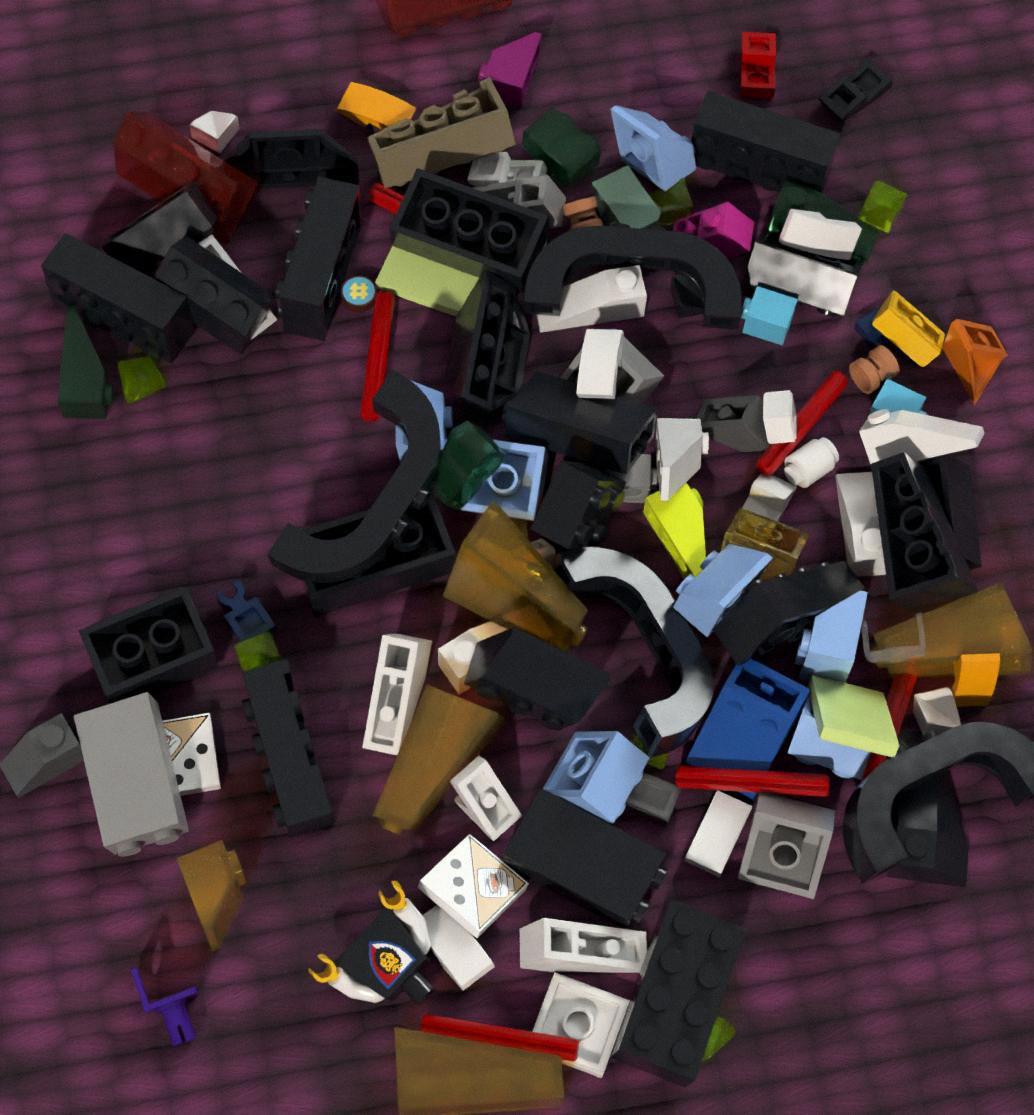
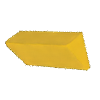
M893 290L874 317L872 325L919 366L925 367L941 354L945 333L899 293Z

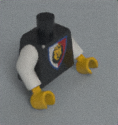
M391 881L393 887L398 891L397 894L392 898H386L379 890L378 895L383 906L386 908L334 961L339 967H336L326 955L319 954L317 957L327 963L326 969L322 973H315L310 968L308 970L317 981L321 983L328 982L329 985L353 999L378 1003L383 999L394 1001L404 991L419 1006L435 990V987L420 974L431 961L427 954L431 947L425 918L412 902L405 898L400 883Z

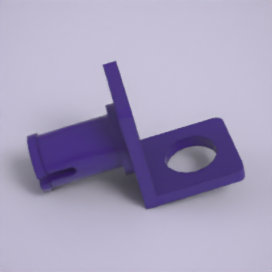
M136 966L131 967L130 970L145 1013L150 1014L155 1011L162 1013L172 1047L184 1044L178 1029L180 1026L187 1042L196 1039L197 1035L192 1027L185 1003L188 1002L187 999L199 995L197 988L187 989L150 1004L138 968Z

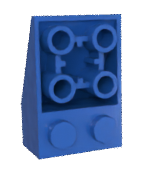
M753 659L739 666L736 664L703 725L685 764L691 767L769 771L799 717L811 689ZM737 791L752 800L757 793Z

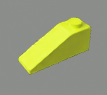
M687 482L668 501L660 500V491L647 496L643 510L645 517L683 579L690 574L696 578L703 571L700 565L706 559L703 521L704 504L699 492L695 488L690 489Z

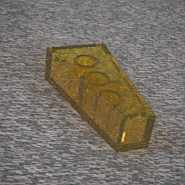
M394 1027L399 1115H458L563 1107L564 1087L561 1056Z

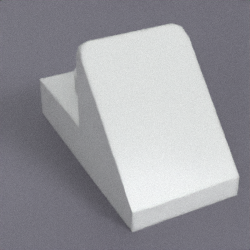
M761 473L751 485L749 497L733 523L731 532L764 548L797 487L774 475L765 476Z
M476 757L450 780V783L458 793V796L455 798L457 805L491 840L495 841L522 817L492 768L482 757Z

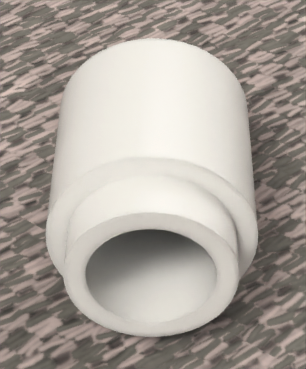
M827 438L812 439L785 458V476L793 485L807 488L834 469L835 463L839 461L838 451Z

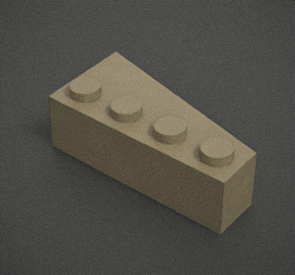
M490 77L480 81V88L469 94L464 89L452 95L454 101L441 108L434 104L424 109L419 119L415 121L405 118L367 137L378 174L385 189L406 184L412 180L417 168L437 174L443 169L458 164H467L475 158L490 153H499L508 147L516 145L508 111Z

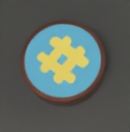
M353 276L343 283L341 296L342 302L347 309L360 313L368 311L374 306L377 291L371 279L365 276Z

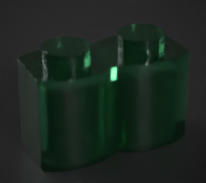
M551 108L523 131L522 146L527 153L535 160L544 161L550 173L569 188L599 164L601 154L599 143L592 135L585 134L576 129L574 121L566 113H561Z
M466 421L453 428L449 433L448 440L441 450L438 471L429 488L446 506L460 510L476 495L482 483L496 472L503 463L506 454L480 426Z

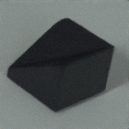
M684 274L672 275L670 291L678 318L703 314V297L695 282Z

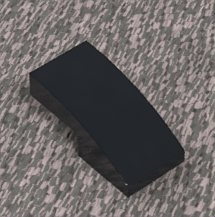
M867 59L847 78L842 75L818 97V100L842 122L857 114L892 87V80L870 59Z

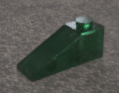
M785 180L773 209L769 230L781 233L790 209L820 212L826 219L855 222L862 230L851 257L865 261L864 263L868 264L879 232L819 191Z
M67 306L57 401L63 418L107 419L108 406L114 405V385L108 383L105 370L75 306Z

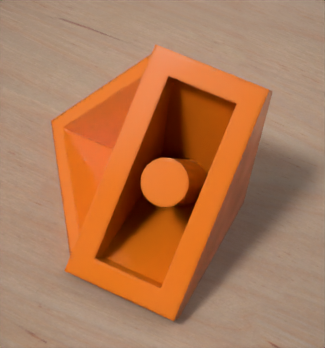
M956 319L950 325L942 348L975 406L998 366L1008 354L991 326Z

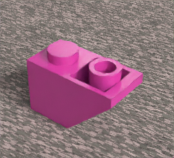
M726 202L675 220L673 231L684 232L702 238L716 247L727 259L750 252L754 221L732 204Z

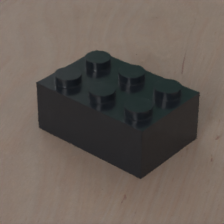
M186 586L78 630L109 704L146 692L152 696L219 668L214 649Z

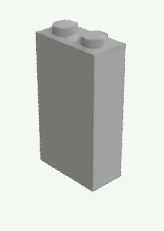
M146 692L74 715L103 846L114 855L118 854L120 857L139 853L142 846L154 842L157 845L169 844L178 840V835L189 832L158 702Z

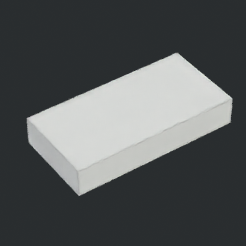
M717 790L684 861L720 878L753 806Z

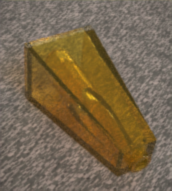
M491 502L463 541L443 597L506 629L515 627L566 653L571 645L578 648L588 627L582 625L588 612L587 608L501 507Z
M1002 582L873 634L876 647L870 649L879 670L886 668L889 678L901 677L907 674L918 676V678L955 676L954 665L961 655L1000 653L998 675L1027 674L1033 671V649Z
M427 684L373 816L383 819L380 827L402 835L404 829L415 831L453 787L450 780L482 753L504 727L507 719L497 712Z

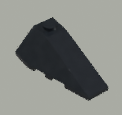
M901 729L898 737L899 746L906 744L908 749L918 745L916 740L923 736L922 732ZM947 771L894 797L891 817L892 826L909 856L895 868L887 871V877L966 887L969 848Z

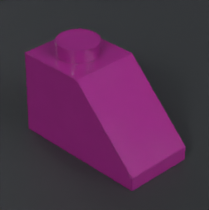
M534 32L493 50L489 62L482 63L478 82L490 77L503 103L522 107L541 55L542 34Z

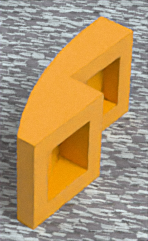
M350 82L336 112L364 128L371 123L383 130L405 118L411 119L416 107L381 90Z
M1000 653L966 654L959 657L954 665L955 683L951 687L956 707L987 706L989 704L998 678Z

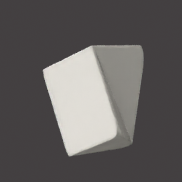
M210 111L190 124L192 138L218 153L222 152L239 130L237 116L216 111Z
M790 390L767 392L764 394L763 421L767 441L770 444L795 442L797 437V414L793 393Z
M950 687L914 695L913 714L923 735L935 729L938 734H941L961 725Z

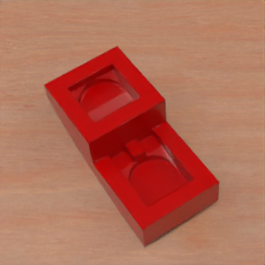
M742 32L740 97L774 99L776 33Z

